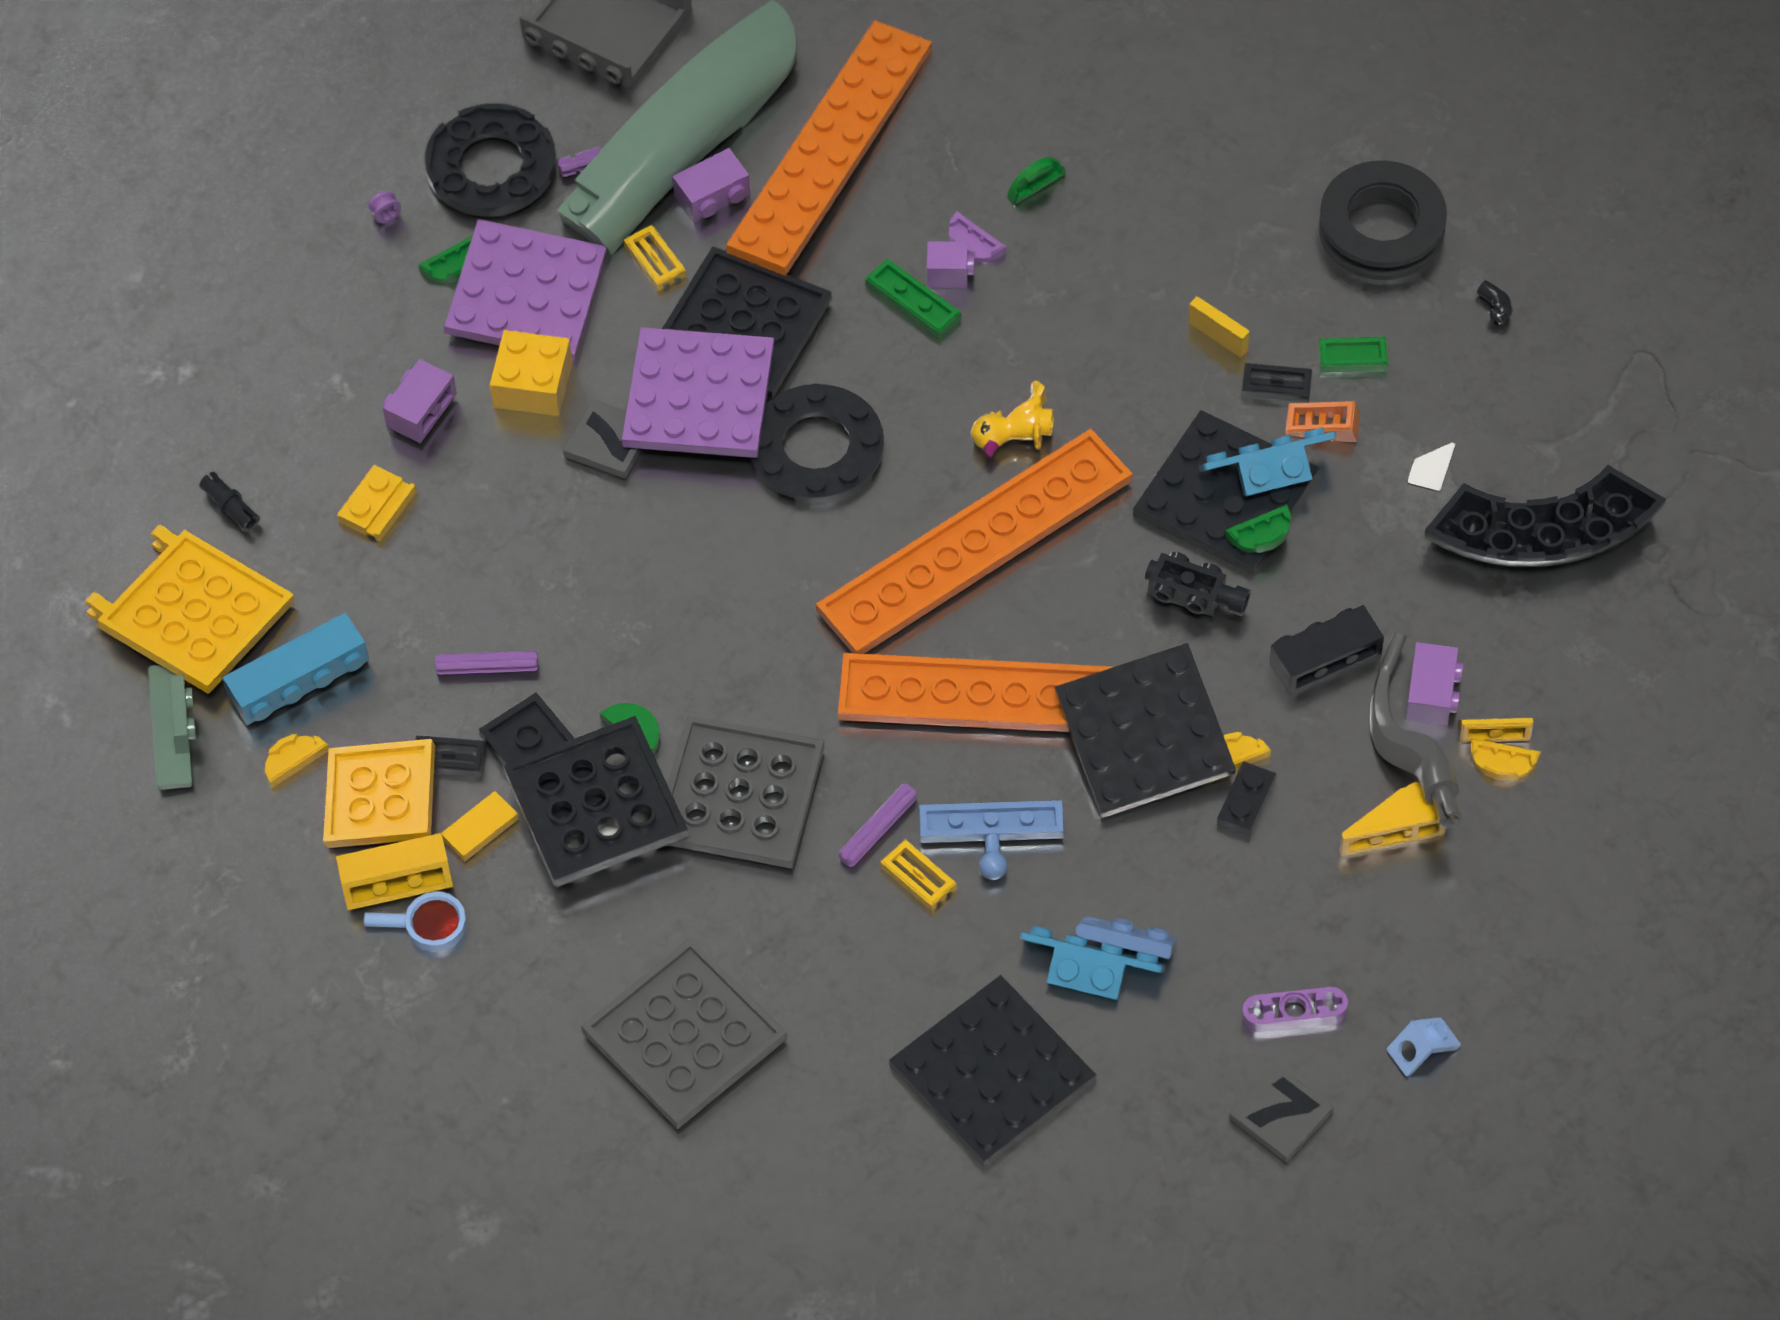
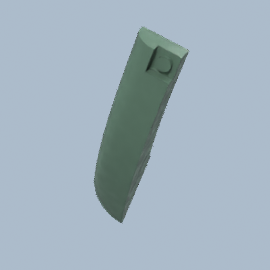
M771 0L719 36L661 86L628 119L575 179L576 189L557 210L562 223L590 242L606 247L607 253L612 256L624 242V239L633 232L650 210L673 187L672 176L695 165L738 128L743 129L788 76L795 62L797 44L793 22L785 9L776 1Z

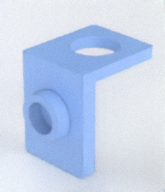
M1439 1017L1411 1021L1387 1047V1051L1404 1075L1411 1076L1431 1053L1454 1051L1461 1044L1444 1020ZM1407 1040L1411 1041L1416 1049L1415 1058L1411 1062L1406 1061L1401 1052L1402 1045Z

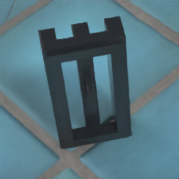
M1245 363L1242 397L1309 403L1312 369ZM1250 376L1271 377V378H1270V379H1262V378H1252V377H1250ZM1284 379L1304 380V382L1284 381Z
M416 735L415 740L432 739L435 749L476 752V755L457 754L454 751L435 752V774L482 777V765H484V753H486L487 747L485 741Z

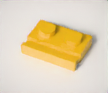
M373 465L338 512V522L366 536L369 534L375 537L376 541L381 542L416 494V485L413 483L408 484L403 481V478Z

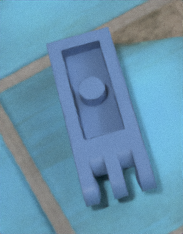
M1086 916L1075 929L1076 934L1081 938L1170 959L1174 953L1177 938L1169 936V931L1158 927H1148V930L1135 928L1133 922L1120 918H1114L1111 922Z

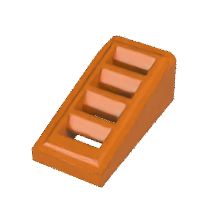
M1355 401L1289 403L1286 435L1305 438L1304 432L1324 427L1325 434L1335 431L1336 438L1330 441L1357 442L1360 412ZM1300 415H1306L1305 425H1299ZM1314 416L1319 417L1318 425H1313ZM1328 418H1333V424H1328ZM1342 419H1346V424H1342Z

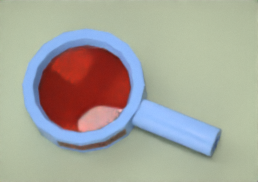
M439 891L425 893L416 898L408 907L406 914L365 912L364 916L365 927L406 928L407 935L414 945L422 950L431 952L445 951L455 946L463 938L467 927L465 910L460 901L451 894Z

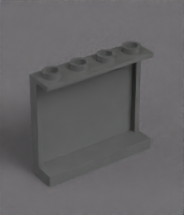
M545 0L531 18L523 14L519 17L522 38L530 44L539 45L552 51L559 58L571 60L587 71H594L606 77L610 82L621 84L630 89L690 13L692 2L691 0Z

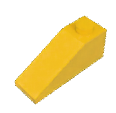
M1414 782L1405 788L1399 789L1342 832L1339 851L1341 856L1442 836L1445 835L1446 827L1441 826L1439 823L1435 805L1425 800L1420 783Z

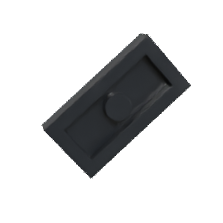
M1243 761L1218 815L1217 825L1250 837L1276 781V773Z

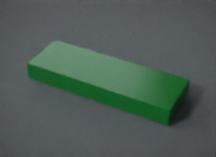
M888 258L865 278V285L938 339L961 320V311Z

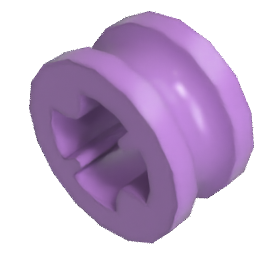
M382 191L376 194L368 203V210L374 215L375 220L382 224L395 219L402 209L401 204L396 200L395 195L391 191Z

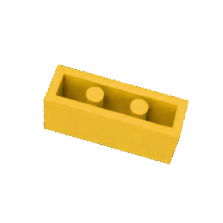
M442 833L336 856L347 910L453 887Z

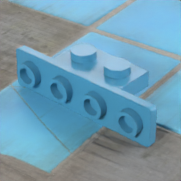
M1324 427L1304 432L1305 439L1294 442L1291 435L1271 440L1273 447L1261 450L1258 443L1238 448L1240 455L1227 458L1226 451L1206 456L1207 463L1198 465L1199 471L1202 472L1236 463L1244 496L1312 480L1304 446L1335 439V431L1325 434Z
M1032 926L1031 931H1022L1020 936L1022 940L1055 947L1046 983L1115 1000L1119 999L1126 965L1158 973L1164 972L1166 965L1157 962L1158 956L1138 951L1136 957L1122 954L1123 948L1105 943H1102L1101 948L1087 945L1088 939L1076 935L1067 934L1066 940L1052 937L1053 930L1039 926Z

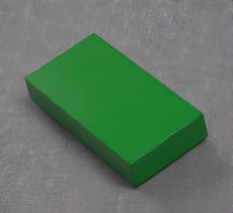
M1386 337L1318 339L1320 373L1388 371Z

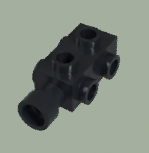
M1172 552L1170 555L1161 553L1158 561L1151 560L1145 573V579L1149 581L1148 595L1154 596L1157 600L1164 603L1171 602L1186 607L1189 611L1196 614L1204 613L1213 617L1218 605L1227 607L1228 612L1242 616L1251 595L1250 589L1238 585L1235 588L1226 585V574H1223L1217 565L1204 563L1203 566L1191 563L1189 558L1180 552Z

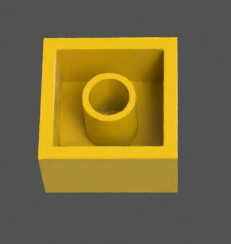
M504 330L490 381L493 408L559 416L573 363L570 338Z

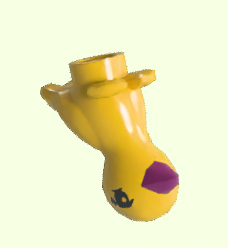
M1037 380L1032 382L1030 388L1031 397L1016 407L1007 417L1002 416L1001 410L997 413L990 412L979 417L971 429V437L976 446L983 449L990 458L998 447L1012 439L1034 440L1035 449L1040 451L1042 435L1052 436L1054 409L1043 408L1046 402L1045 385Z

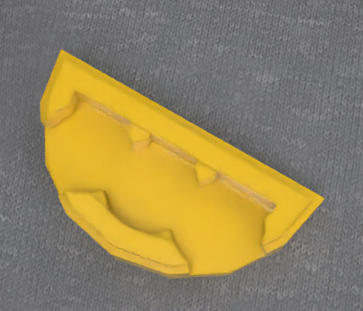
M1241 732L1223 735L1236 769L1241 767L1243 761L1252 764L1271 757L1270 748L1261 739L1256 740L1250 736H1243Z
M291 734L277 741L270 748L269 756L265 762V775L271 788H274L327 753L329 745L315 735L309 737Z
M1471 738L1470 757L1475 767L1485 776L1498 781H1515L1526 777L1535 769L1541 754L1540 751Z

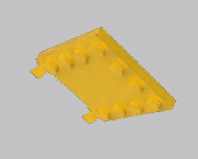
M158 525L150 533V536L156 539L152 543V547L161 554L113 604L100 594L93 592L85 600V604L90 606L86 614L98 622V628L172 673L184 675V680L209 694L222 680V677L233 669L293 605L294 594L188 531L183 530L177 536L166 527Z

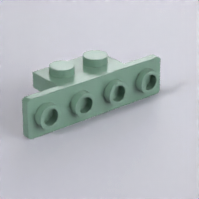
M161 665L150 666L148 672L157 789L191 787L192 773L189 739H196L194 718H187V709H193L192 688H185L184 675H176Z

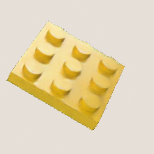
M432 739L329 748L323 842L327 848L401 842L431 835L435 744Z

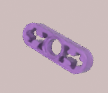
M1336 987L1254 995L1249 997L1243 1004L1242 1022L1247 1029L1253 1032L1337 1024L1346 1016L1348 999L1346 994ZM1327 1000L1333 1001V1004L1336 1005V1011H1329V1007L1325 1006ZM1311 1001H1315L1314 1008H1316V1014H1311ZM1297 1002L1305 1008V1012L1299 1017H1292L1285 1012L1284 1008L1289 1003ZM1274 1005H1279V1018H1275ZM1255 1008H1260L1261 1012L1264 1013L1263 1019H1257V1016L1253 1014Z

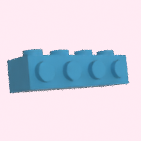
M345 612L223 676L222 679L227 696L245 724L249 725L254 721L267 718L273 711L286 704L297 702L303 695L314 689L329 685L333 679L346 672L359 669L365 662L369 661L366 642Z

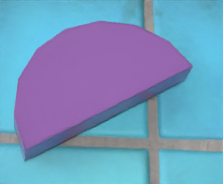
M956 211L950 220L948 233L950 241H967L968 255H974V261L976 262L996 260L1006 254L1005 245Z

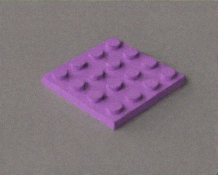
M478 219L444 325V333L500 345L504 330L570 338L572 359L575 361L606 258V247Z
M641 327L622 435L623 447L758 458L775 346L774 338Z

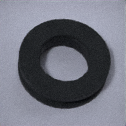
M1384 160L1363 162L1344 170L1327 186L1320 207V239L1324 249L1334 262L1355 275L1374 280L1404 278L1424 269L1439 253L1445 235L1447 220L1446 202L1433 180L1412 166ZM1372 200H1388L1399 203L1408 209L1416 220V226L1409 234L1401 238L1380 241L1368 238L1358 232L1350 222L1349 216L1357 206Z

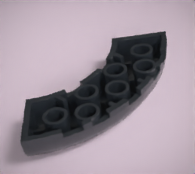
M1607 465L1591 481L1577 488L1575 493L1560 499L1555 496L1527 500L1526 503L1505 502L1506 498L1485 493L1463 483L1425 529V539L1456 554L1486 563L1521 567L1552 566L1585 559L1617 546L1648 524L1662 509L1666 499L1610 465Z

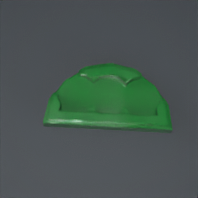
M1044 157L1033 162L1014 179L1008 190L1007 198L1013 205L1021 202L1066 175L1065 167L1053 157Z
M473 235L418 264L419 272L426 278L437 282H454L459 280Z
M1288 505L1226 529L1225 537L1234 546L1248 552L1260 553L1274 549L1282 544L1289 534L1291 514Z
M620 703L611 705L599 713L600 719L607 725L636 716L653 755L658 750L660 730L657 719L648 709L638 704Z

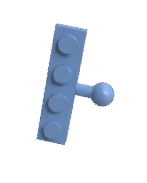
M1062 800L919 805L921 843L985 841V854L979 861V870L985 878L990 880L1001 878L1007 871V860L1000 853L999 840L1063 838L1064 835Z

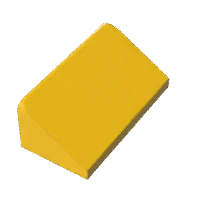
M1533 718L1458 719L1459 742L1470 743L1471 738L1490 742L1529 741L1533 728Z

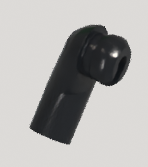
M1483 281L1477 290V294L1494 306L1489 312V317L1497 323L1503 324L1508 316L1511 317L1513 312L1510 297L1489 281Z

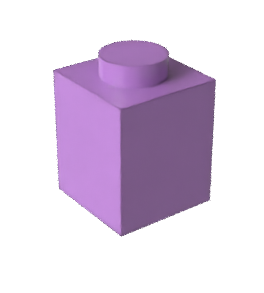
M927 241V287L967 288V275H974V255H968L967 241Z

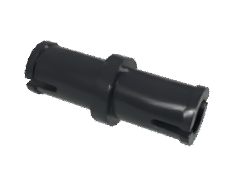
M216 472L209 473L212 479L206 474L200 481L199 487L217 503V509L222 514H228L244 532L250 531V528L253 529L258 524L260 516L242 500V494L236 489H231Z

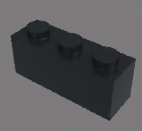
M1364 605L1355 609L1348 608L1338 613L1336 617L1323 623L1315 622L1300 633L1279 638L1271 645L1270 665L1288 694L1291 695L1382 655L1384 636Z

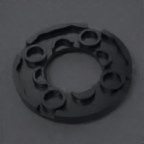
M487 103L458 111L459 116L446 124L442 122L428 141L425 151V168L431 188L447 205L466 214L503 216L518 211L539 198L548 188L555 174L557 159L555 144L547 127L544 128L532 113L513 105ZM492 137L512 142L521 151L523 162L519 172L509 176L506 182L501 184L496 182L495 185L489 186L477 184L476 181L472 182L467 179L466 175L459 169L461 155L470 144L483 138Z
M809 384L794 387L776 395L766 403L758 458L750 457V462L759 480L776 495L781 493L794 498L796 503L808 505L838 502L853 496L872 480V475L883 460V428L873 408L860 396L847 389L826 384ZM814 416L818 418L822 416L831 422L841 424L849 435L850 443L846 454L838 462L828 467L816 469L800 466L790 460L784 451L783 439L787 434V430L792 425H795L797 421L806 417Z

